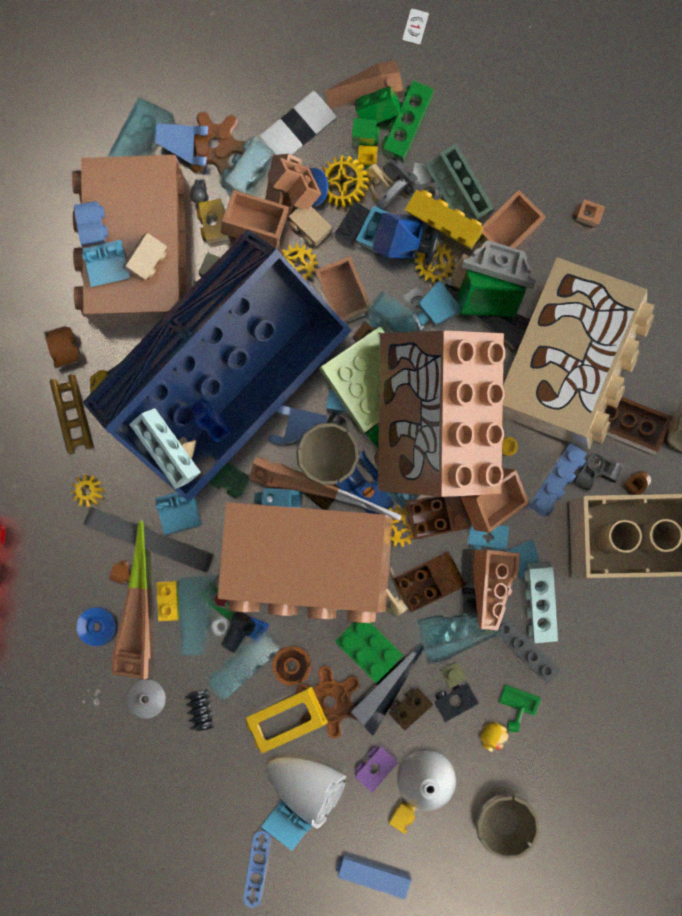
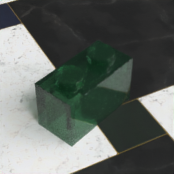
M226 463L211 479L209 484L217 489H220V487L227 489L226 494L236 499L237 496L242 498L252 480H249V475Z

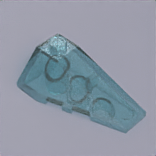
M433 616L418 620L428 664L447 660L501 634L500 626L498 630L479 629L478 616H473L472 618Z

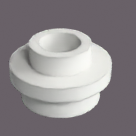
M217 617L211 623V630L217 636L226 635L230 629V622L224 617ZM218 623L224 624L223 630L217 628Z

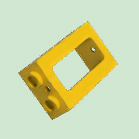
M312 687L246 717L247 729L252 732L255 738L254 744L262 754L328 723ZM300 703H304L307 706L311 715L310 721L266 740L259 722Z

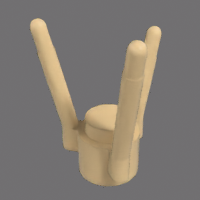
M373 164L366 169L368 172L366 176L369 179L367 184L377 204L379 200L372 183L378 184L382 182L389 189L390 185L387 181L391 185L395 184V182L385 174L382 168L380 169L377 164ZM402 190L401 194L407 198L408 195Z
M389 568L399 598H394L387 588V596L391 601L386 604V610L389 614L393 613L397 617L408 608L393 579L395 574L392 568Z

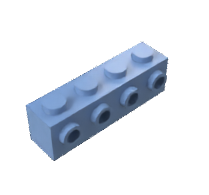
M572 443L567 444L525 508L540 518H544L545 515L549 517L555 508L552 506L555 500L559 501L564 495L565 491L563 488L565 485H570L576 475L573 473L577 467L581 469L587 459L584 457L587 453Z

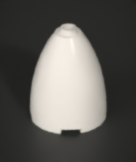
M429 750L417 751L409 755L399 768L397 778L399 791L405 801L412 807L419 810L432 811L443 807L451 799L456 787V777L451 763L442 754Z
M289 757L275 758L274 760L271 759L265 768L272 787L282 801L301 819L315 828H319L326 821L327 817L325 815H328L332 808H335L346 785L343 779L345 780L347 776L328 766L310 760Z

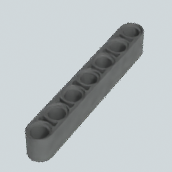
M90 506L83 525L131 544H136L137 524ZM144 527L145 549L207 572L213 554Z

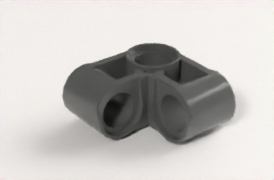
M597 453L588 455L585 458L587 459L586 462L579 469L573 482L591 492V488L598 476L616 483L623 465ZM592 457L597 458L599 461L596 468L590 465Z

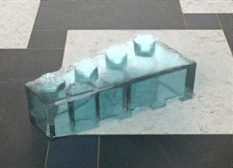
M138 97L107 157L142 156L155 142L156 123L172 124L175 121L173 113Z
M220 575L178 577L182 656L205 653Z
M268 631L264 633L258 632L252 638L254 642L250 646L245 644L238 651L240 655L235 660L231 657L224 664L226 668L222 672L217 670L209 677L211 682L208 685L223 702L282 648Z

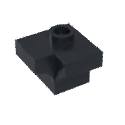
M461 588L460 617L478 618L475 588Z

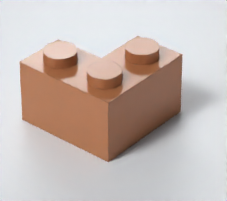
M279 158L267 173L271 186L276 190L280 189L288 192L291 203L297 208L308 210L321 195L309 167Z

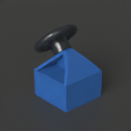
M382 213L372 250L386 257L414 259L417 252L424 253V265L429 266L437 246L439 230L434 229L430 239L422 237L423 221L410 215Z

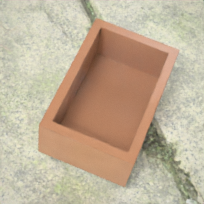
M233 190L222 219L221 233L239 238L248 229L274 248H277L287 220L289 207Z
M518 190L482 225L483 232L479 238L484 243L488 240L516 249L544 221L546 216Z
M351 256L315 270V275L327 304L344 323L372 313L371 304Z
M502 468L504 475L501 482V494L461 496L475 531L490 533L529 504L516 469Z

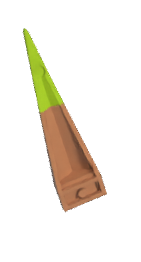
M142 520L138 523L130 581L112 653L111 674L144 680L148 678V659L151 658L144 522Z

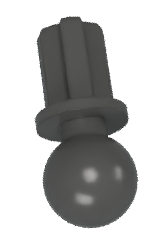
M196 179L191 187L190 199L194 203H201L205 199L206 188L203 179Z

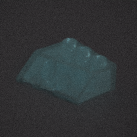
M383 290L369 308V324L376 329L381 327L387 333L426 331L412 310Z

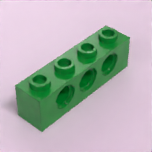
M414 80L411 86L407 85L404 92L406 98L403 103L400 102V115L397 116L396 120L392 119L389 126L391 132L382 141L381 146L384 147L383 154L395 159L398 158L404 162L432 99L433 88ZM411 101H417L419 105L417 107H412L409 103ZM407 117L410 118L412 122L409 124H405L402 122V119ZM401 134L404 139L397 141L394 136Z

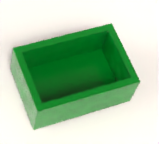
M467 270L457 296V301L461 314L516 317L527 288L479 272Z
M352 622L334 641L375 683L403 656L372 623Z

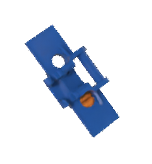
M362 450L359 452V460L372 475L373 479L368 482L356 466L351 476L341 483L337 481L338 484L336 485L341 490L388 510L395 503L386 492L378 491V470L366 457V452ZM364 508L367 513H370V514H380V513H377V512H374V511H371V510H369V509Z

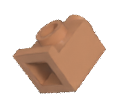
M584 199L581 204H577L574 215H577L576 221L593 226L596 229L600 224L605 206ZM589 212L591 216L588 217L584 213Z

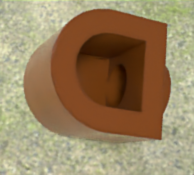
M637 471L629 478L625 485L632 494L642 495L650 485L651 478L647 472Z
M122 559L120 562H114L109 580L122 585L125 582L129 583L131 562Z

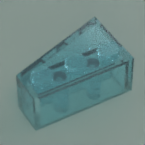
M256 136L252 139L248 138L242 145L243 151L233 157L231 167L229 169L225 168L220 175L222 179L219 183L231 193L233 190L246 193V187L255 180V175L263 168L273 153V150Z

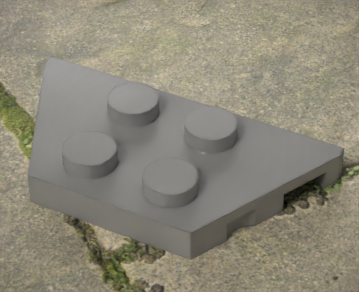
M487 240L481 248L476 249L472 256L464 259L462 263V268L531 289L534 288L536 283L535 279L531 277V268L527 263L525 251Z

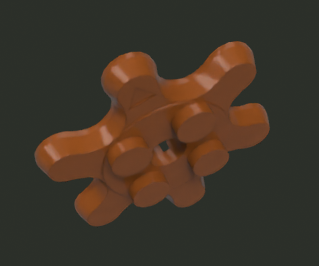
M202 111L197 114L196 120L199 126H208L207 136L194 135L193 149L196 153L195 157H206V165L213 164L217 167L218 173L221 176H229L232 172L229 164L230 156L235 153L246 154L249 150V145L246 141L234 139L232 135L234 128L238 125L236 116L228 115L222 123L215 124L211 121L210 115ZM216 138L219 141V145L215 148L210 147L209 141ZM190 164V169L194 173H200L205 167Z
M323 666L318 671L319 684L312 687L328 721L325 724L328 736L336 739L342 733L340 727L342 719L350 717L358 720L349 708L354 705L351 701V694L359 688L360 681L352 676L346 681L338 683L333 679L332 669L328 666ZM301 684L296 688V694L310 687ZM328 696L333 697L336 701L333 707H327L324 703L325 698ZM309 711L301 716V725L311 720Z

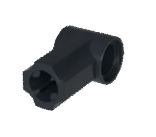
M236 612L232 616L230 621L232 626L221 642L225 649L235 653L244 637L250 635L255 630V622L244 612Z

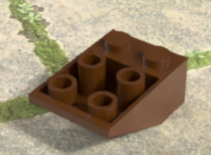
M431 496L406 501L413 540L471 528L461 496Z
M449 551L393 578L410 613L466 585Z

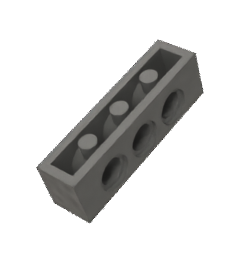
M503 615L499 629L491 630L545 684L548 685L561 672L505 615Z

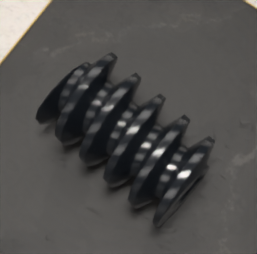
M208 689L189 692L184 697L191 700V702L186 704V707L192 708L187 714L193 715L188 721L195 724L190 727V730L203 731L215 728L209 726V724L214 722L213 719L207 718L212 714V711L206 710L211 706L210 703H205L209 696L203 695Z

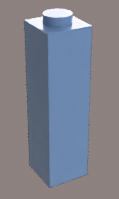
M343 855L342 860L338 859L335 871H338V878L402 899H406L411 883V877L346 855Z

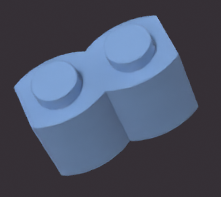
M98 201L74 205L81 246L106 243L105 237H109L107 225L103 226L102 218H105L104 207L100 206Z

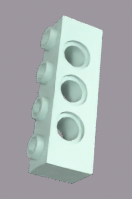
M156 409L141 413L129 424L175 489L188 484L201 473Z
M550 561L527 563V570H524L525 582H528V589H525L526 600H529L530 607H527V617L531 619V625H528L529 637L533 638L534 643L558 641L553 566ZM543 581L544 583L541 587H535L536 582ZM538 600H545L544 604L536 605ZM546 618L544 623H537L539 619Z

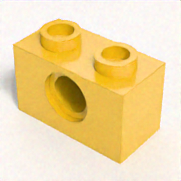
M221 198L198 203L199 209L196 212L198 221L202 220L203 227L200 228L202 239L206 238L207 244L229 240V235L221 233L222 219L224 217ZM210 218L217 219V223L215 225L211 226L207 224Z
M156 582L158 621L180 620L179 582Z

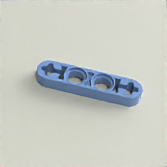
M264 829L258 830L254 834L243 897L245 905L250 908L257 907L262 898L271 841L270 833ZM261 834H264V838H266L267 841L263 842L262 849H254V847L259 848L260 841L256 839V837H260ZM257 853L264 856V862L261 864H257L253 860V856ZM258 873L261 876V881L253 883L250 880L251 874ZM248 886L253 888L260 887V890L256 889L255 897L258 900L255 899L254 903H251L250 899L247 898L252 892V888L248 889Z

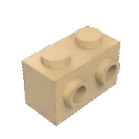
M312 207L308 210L297 208L289 216V221L291 222L289 225L296 232L300 231L304 235L303 239L309 245L313 243L317 247L332 232V226Z
M145 233L122 268L141 281L147 278L150 279L156 271L154 269L156 263H160L166 256L164 251L167 246L150 234Z

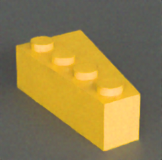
M416 189L405 211L472 250L483 232L482 224L473 218L470 220L464 217L465 214L456 208L455 210L448 208L449 204L443 200H434L431 198L432 194L422 189L420 192Z

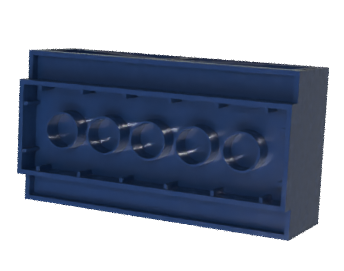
M247 229L82 403L107 432L184 499L190 502L352 330L276 248ZM156 409L178 441L182 437H185L187 442H192L193 439L196 440L191 459L201 473L188 484L175 489L129 425L141 413Z

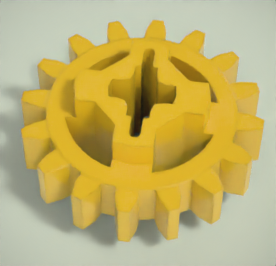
M437 242L435 249L437 253L434 254L432 262L439 257L438 264L431 269V262L427 266V271L422 261L424 262L425 254L417 252L419 258L415 259L414 263L419 265L415 267V270H420L418 276L422 277L424 275L425 282L431 279L432 284H434L435 280L442 283V278L448 280V274H453L454 271L451 268L456 266V263L452 262L455 260V256H450L451 249L445 250L446 244L439 247V242ZM443 255L446 257L448 265L443 261ZM436 272H441L439 275H433Z
M296 243L295 248L288 245V251L282 250L284 258L294 268V263L301 261L302 266L299 265L295 269L299 274L302 272L306 273L302 275L306 281L307 278L313 279L312 273H315V270H317L314 266H318V262L313 261L317 256L316 254L311 255V248L306 250L305 244H303L302 248H299L298 243ZM305 255L309 258L310 264L305 262Z
M396 505V510L394 511L390 507V511L400 513L399 515H401V519L393 520V524L402 521V524L409 528L397 531V527L392 526L394 531V537L391 539L394 541L393 546H396L398 542L401 547H404V542L410 545V539L413 538L411 525L405 520L406 515L408 516L406 506L400 510L399 506ZM404 532L411 533L408 537L400 539L401 534Z

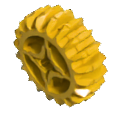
M343 155L340 156V161L334 157L333 164L327 161L329 167H322V170L325 171L324 174L328 180V194L325 198L328 199V203L332 204L335 201L336 207L342 204V207L346 208L347 202L350 206L353 205L354 199L360 202L358 196H365L362 189L368 190V186L363 183L369 182V179L364 177L368 174L366 170H363L364 165L359 164L357 159L352 161L351 156H348L345 160ZM346 167L353 168L357 178L349 177ZM338 169V175L331 178L332 174ZM343 178L349 180L347 182H344V185L338 183L340 181H343ZM330 185L339 187L341 196L334 195ZM356 185L354 191L349 194V188Z

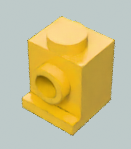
M400 801L388 820L389 824L406 834V825L410 826L414 821L415 816L413 814L416 808L407 802Z

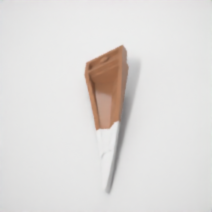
M255 457L252 464L249 480L263 486L319 495L363 507L396 520L401 519V515L335 486L320 485L307 479L302 472L277 461L272 464L265 458Z

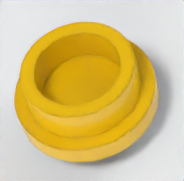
M505 437L502 441V454L506 456L515 454L518 450L517 441L512 437Z

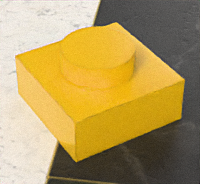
M359 145V164L368 166L376 164L378 147Z

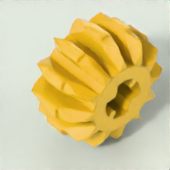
M84 474L83 480L77 477L78 484H71L73 487H76V490H71L70 493L77 494L73 497V501L79 500L78 505L82 506L85 503L86 507L91 506V501L95 505L98 504L95 498L102 499L103 496L98 494V492L104 491L102 487L97 488L101 481H95V476L93 475L89 479L88 475ZM89 486V490H91V493H86L85 496V492L83 491L84 487L88 488Z

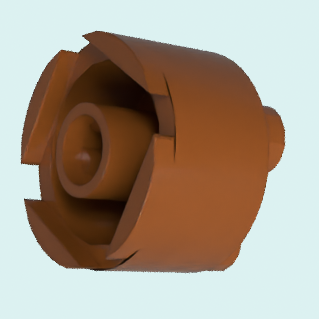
M63 326L44 332L55 369L77 363L80 355L77 346L72 345L75 339L71 327Z
M295 645L280 649L272 662V670L276 679L288 686L304 682L308 678L312 667L309 654L303 648ZM292 660L295 661L297 669L293 668L292 670H289V665L287 664V662L291 663Z

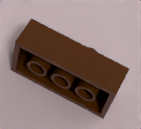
M625 397L621 398L617 408L607 405L604 412L609 414L608 421L610 426L606 434L607 436L654 455L658 453L672 419L670 415Z

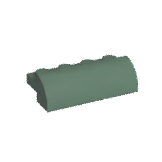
M456 143L425 164L434 182L437 183V187H441L442 196L446 203L449 204L450 209L455 210L456 208L465 214L464 217L470 220L473 218L477 221L483 220L495 210Z

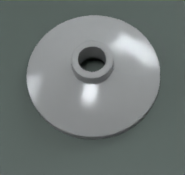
M149 679L140 680L133 684L127 694L129 709L140 718H152L158 715L164 708L166 701L162 686ZM143 696L149 698L148 703L142 701Z

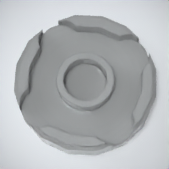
M401 178L386 191L384 199H379L376 206L382 210L386 208L406 187L407 182Z

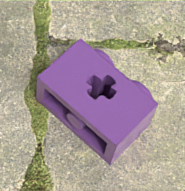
M382 746L378 748L373 747L367 755L369 757L365 763L361 761L354 770L356 771L354 774L355 778L372 793L398 764V761ZM372 763L374 765L376 763L379 764L377 772L375 770L374 772L371 771Z

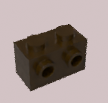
M411 686L403 694L405 697L400 702L397 699L389 706L391 710L388 713L404 731L433 706V703L417 686L415 688Z

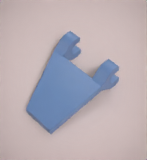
M156 123V144L192 165L206 166V157L193 156L194 135L207 136L208 126Z
M281 405L276 412L289 416L284 437L270 434L268 442L277 445L298 442L302 434L316 423H326L328 416Z

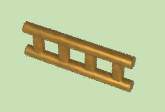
M75 374L68 375L69 382L58 384L57 379L49 380L67 454L75 453L74 447L85 444L86 449L93 448ZM71 389L73 400L62 403L60 392ZM75 407L78 418L67 421L64 410ZM80 426L83 437L71 439L69 428Z

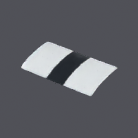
M313 91L262 133L260 137L276 155H292L333 121L336 115L321 97Z

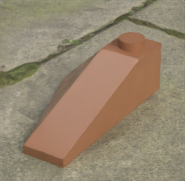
M396 60L377 63L325 90L328 107L336 109L356 105L357 98L388 86L392 87L397 98H402L403 87Z
M474 550L473 573L479 629H499L506 609V600L512 593L511 586L519 573L520 553Z

